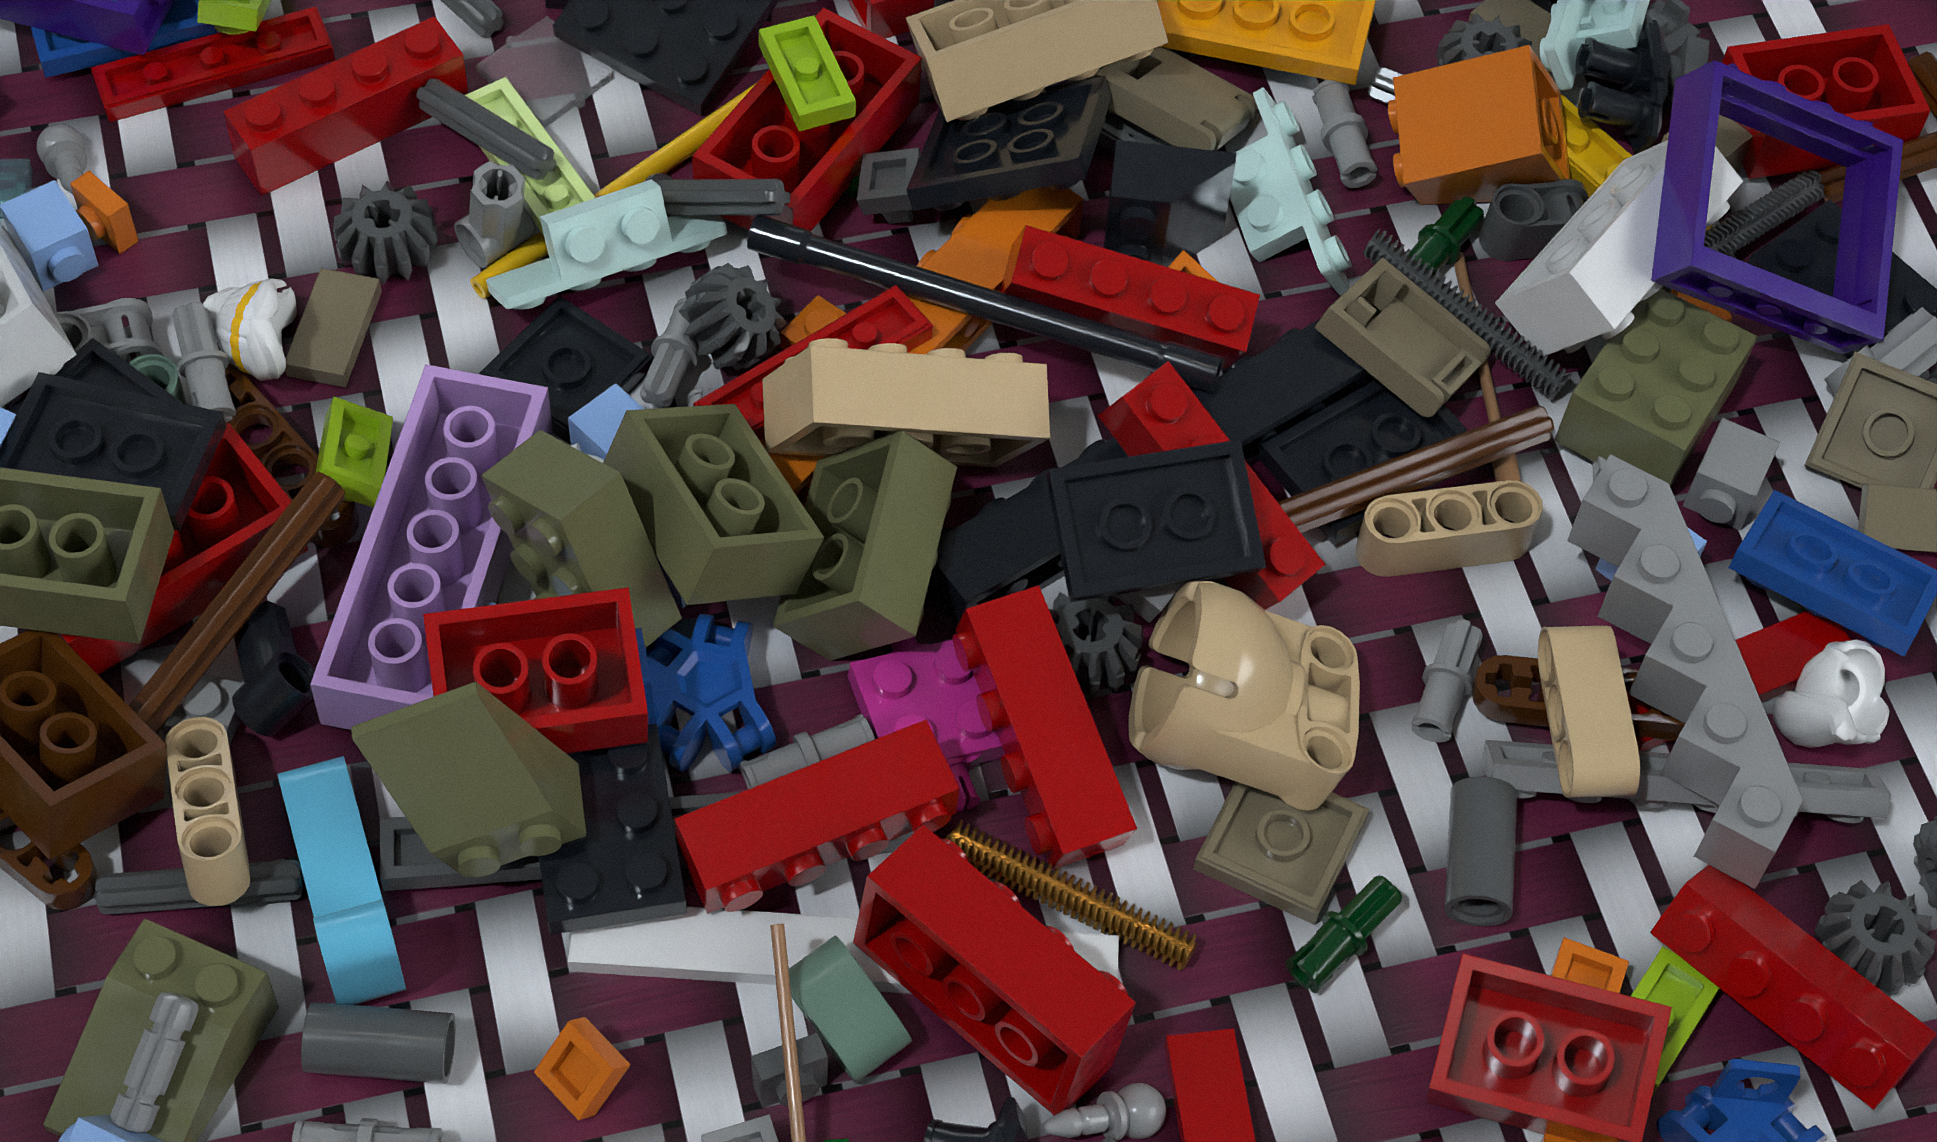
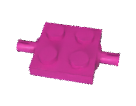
M912 637L891 643L893 651L886 655L850 662L847 677L861 714L868 721L874 738H880L927 719L960 788L957 812H963L964 806H966L967 811L976 807L980 802V797L976 793L969 771L981 763L1000 759L1005 753L997 732H988L981 720L976 701L977 695L981 694L972 670L965 672L960 666L955 654L953 639L935 644H919L916 638Z

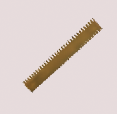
M960 820L958 825L946 837V839L953 841L963 850L972 866L978 871L981 870L983 875L988 874V878L993 879L996 877L995 881H1003L1005 886L1011 884L1010 888H1018L1019 893L1026 891L1025 896L1031 897L1033 895V900L1041 899V904L1049 902L1048 907L1053 908L1056 906L1055 910H1063L1064 915L1071 913L1070 918L1072 919L1079 916L1078 922L1086 920L1085 925L1091 926L1094 924L1093 929L1098 930L1101 928V933L1109 931L1108 935L1117 934L1119 935V941L1124 939L1123 944L1128 945L1132 942L1131 947L1137 948L1139 946L1138 951L1144 952L1147 949L1146 955L1151 956L1154 954V959L1162 957V963H1167L1170 960L1169 966L1174 967L1177 965V970L1179 971L1186 967L1198 944L1195 943V933H1193L1190 939H1187L1189 930L1186 929L1183 935L1180 936L1181 926L1178 925L1175 932H1172L1173 922H1170L1166 929L1164 928L1166 919L1163 918L1158 925L1156 924L1158 919L1156 914L1152 921H1149L1150 911H1147L1143 918L1141 917L1143 908L1140 907L1135 914L1134 903L1129 910L1126 909L1127 900L1123 902L1122 906H1119V896L1112 903L1113 893L1110 892L1107 898L1104 899L1105 889H1102L1099 895H1096L1097 886L1095 885L1090 892L1088 891L1090 882L1087 881L1084 888H1082V878H1079L1075 885L1073 884L1074 874L1067 881V871H1064L1062 876L1059 877L1060 868L1057 867L1054 873H1051V863L1044 870L1045 860L1042 859L1039 866H1036L1037 856L1030 863L1028 862L1030 853L1027 852L1024 859L1021 858L1022 849H1019L1016 855L1013 854L1014 845L1007 852L1008 842L1005 841L1003 846L999 848L1000 838H997L993 845L991 844L993 835L990 834L986 841L983 840L985 831H982L979 837L976 836L977 827L970 834L969 823L962 830L963 821Z

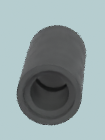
M1470 777L1456 782L1451 787L1444 911L1449 918L1465 925H1499L1508 921L1513 914L1517 791L1506 781L1492 777Z
M311 1002L306 1013L302 1034L301 1063L303 1072L446 1084L450 1077L454 1056L455 1015L454 1013Z

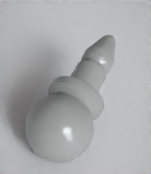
M54 124L45 128L39 135L36 144L37 154L48 173L54 178L60 179L62 187L73 195L70 183L83 175V171L87 166L84 139L75 128L66 124Z
M1132 1083L1126 1085L1117 1093L1114 1091L1102 1092L1097 1099V1103L1094 1105L1079 1107L1077 1110L1072 1108L1061 1111L1043 1123V1131L1050 1135L1066 1138L1078 1137L1080 1134L1089 1135L1102 1132L1105 1138L1110 1135L1115 1141L1122 1139L1124 1135L1132 1139H1145L1156 1134L1163 1126L1166 1118V1104L1162 1095L1154 1087L1144 1083Z

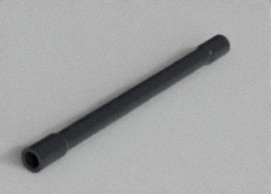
M757 215L752 222L748 234V250L798 265H811L885 289H890L897 285L905 295L1154 372L1169 361L1187 385L1205 391L1213 392L1221 371L1222 356L1173 341H1159L817 236L808 229L766 216Z

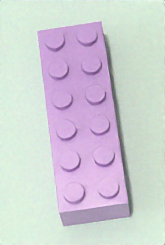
M425 364L310 684L321 724L351 730V727L432 698L433 689L423 614L488 606L489 602L497 603L511 560L510 553L514 550L508 534L497 525L488 510V504L492 500L481 475L539 430L552 435L553 426L548 387Z

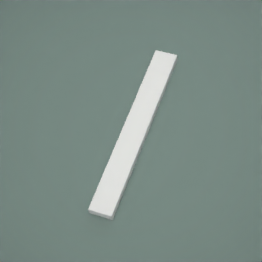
M686 907L687 914L571 932L568 955L569 972L776 985L770 925L784 924L789 968L836 935L847 947L879 992L912 994L853 944L858 918L744 910L727 912L725 909H719L707 914L705 908ZM1062 932L1070 940L1076 953L1098 971H1106L1118 979L1119 935Z

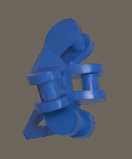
M699 614L691 640L669 628L648 646L649 650L647 652L645 650L642 628L635 629L648 710V725L657 724L661 751L670 756V766L680 772L687 770L695 761L702 748L706 734L718 760L728 772H733L740 768L739 763L743 761L742 758L758 749L760 752L766 753L777 745L772 726L757 703L747 659L753 630L752 623L737 621L735 628L715 625V618L712 615ZM677 708L692 716L681 732L670 726ZM738 708L745 726L731 733L721 716Z
M1743 1059L1729 1060L1712 1087L1699 1085L1685 1096L1686 1106L1681 1111L1671 1109L1656 1121L1657 1131L1664 1142H1823L1827 1136L1817 1125L1807 1129L1791 1113L1796 1104L1789 1096L1801 1078L1799 1066ZM1762 1077L1772 1079L1774 1082L1761 1084L1758 1089L1744 1088V1083L1740 1080ZM1704 1128L1716 1131L1709 1135Z

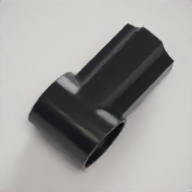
M267 600L258 606L234 637L244 684L235 691L232 696V702L236 714L245 725L262 736L272 737L277 735L314 700L310 684L315 670L309 662L297 654L285 607Z

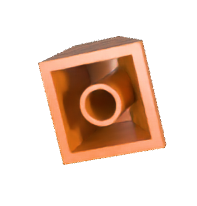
M1530 45L1393 77L1395 99L1388 102V115L1394 133L1396 135L1399 134L1400 152L1395 153L1393 156L1394 172L1401 188L1406 187L1421 205L1452 204L1455 200H1462L1466 196L1475 199L1476 202H1491L1495 191L1502 185L1511 183H1550L1571 179L1560 89Z

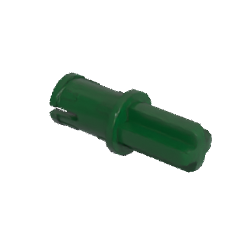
M1466 196L1462 200H1455L1434 224L1425 225L1419 231L1418 242L1410 250L1408 256L1411 257L1416 253L1415 261L1422 258L1420 265L1423 266L1426 262L1429 263L1426 270L1434 267L1432 274L1435 275L1444 265L1453 264L1459 258L1461 253L1460 246L1481 224L1484 218V211L1476 205L1475 199Z
M1378 875L1339 913L1334 911L1327 912L1322 918L1323 925L1316 931V934L1286 961L1285 965L1291 976L1303 988L1307 990L1310 988L1312 993H1318L1333 977V974L1353 955L1360 956L1367 951L1368 946L1365 939L1401 903L1402 895L1400 891L1387 878Z

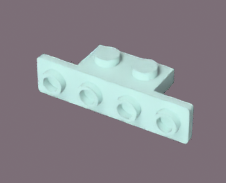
M1557 0V3L1552 5L1550 26L1546 37L1542 38L1540 42V58L1548 72L1552 71L1560 91L1572 89L1577 73L1575 69L1576 56L1581 44H1585L1586 38H1594L1599 42L1623 49L1637 46L1650 0Z
M1263 87L1253 92V96L1268 135L1235 152L1237 153L1230 192V200L1249 252L1260 263L1307 238L1321 274L1341 296L1350 288L1344 270L1352 267L1350 258L1337 235L1331 237L1326 225L1334 221V217L1319 189L1314 191L1309 179L1317 175L1316 169L1305 148L1301 144L1296 146L1293 134L1299 132L1300 128L1291 108L1285 100L1276 104Z
M651 179L540 216L549 258L490 277L486 280L489 293L506 309H530L542 304L546 296L567 289L585 290L592 288L601 282L602 277L622 270L640 271L647 269L656 263L657 258L678 251L690 253L702 250L710 245V240L727 234L726 223L717 215H674L667 218L661 187Z

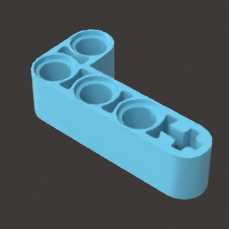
M344 756L277 773L314 916L313 921L336 1004L355 1005L406 990L397 950Z

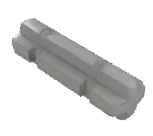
M162 992L157 997L149 1017L154 1022L153 1027L150 1030L144 1029L123 1081L128 1086L127 1092L125 1094H118L110 1114L111 1122L120 1128L135 1133L147 1132L151 1129L160 1107L155 1102L158 1095H165L186 1043L180 1038L184 1030L190 1032L199 1010L198 1004L192 999L174 992Z

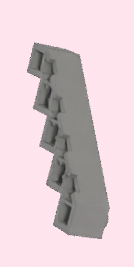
M1610 454L1582 500L1567 541L1619 567L1613 576L1597 617L1652 644L1644 657L1629 695L1685 723L1663 767L1661 775L1720 805L1693 857L1755 889L1775 855L1803 799L1669 483Z

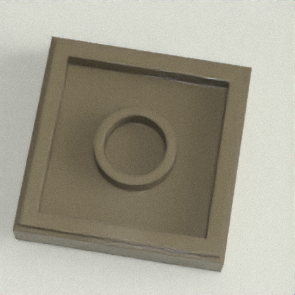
M1855 351L1804 466L1862 489L1863 483L1933 489L1937 481V384Z
M1235 781L1195 859L1193 870L1315 925L1362 830L1370 809L1331 792L1317 809L1310 811L1299 810L1286 804L1277 795Z

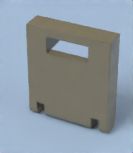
M1160 46L1154 48L1150 55L1135 61L1119 60L1104 66L1094 75V78L1106 76L1112 96L1108 110L1177 147L1218 150L1244 130L1247 124L1252 122L1259 113L1253 95L1169 49Z
M1384 258L1380 259L1327 309L1315 326L1317 331L1424 417L1433 416L1488 359L1491 353L1490 346L1484 339ZM1363 298H1366L1369 302H1371L1374 306H1376L1380 311H1382V312H1381L1378 316H1376L1367 326H1366V324H1367L1368 321L1371 319V317L1374 315V313L1376 312V309H1375L1373 306H1371L1368 302H1366Z

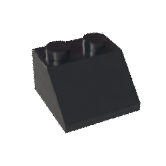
M1116 140L1103 248L1168 267L1183 250L1192 257L1223 237L1237 153Z

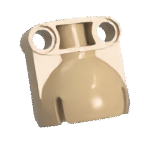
M1196 581L1183 584L1169 600L1157 621L1149 640V647L1153 651L1187 662L1190 666L1189 672L1186 676L1180 677L1148 665L1142 666L1139 669L1129 711L1130 742L1140 753L1155 763L1176 770H1203L1277 795L1286 804L1296 809L1305 811L1317 809L1351 769L1355 759L1359 733L1360 681L1358 659L1354 645L1348 637L1333 627L1324 625L1311 627L1268 612L1246 594L1212 581Z

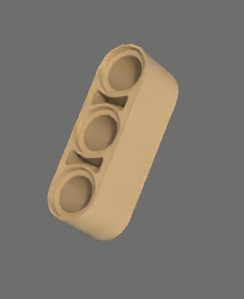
M1511 480L1386 495L1376 498L1368 505L1365 511L1355 547L1356 558L1359 564L1369 573L1385 577L1513 561L1521 558L1528 552L1543 511L1542 499L1538 492L1530 485ZM1443 527H1449L1454 530H1448ZM1381 534H1387L1394 538H1387L1385 536H1382Z
M1611 626L1542 627L1538 639V667L1559 781L1564 796H1635L1640 781V758L1613 629Z
M193 717L183 720L172 727L166 736L167 761L177 840L191 897L204 905L223 906L235 902L245 894L250 886V870L238 788L228 735L224 726L215 719Z

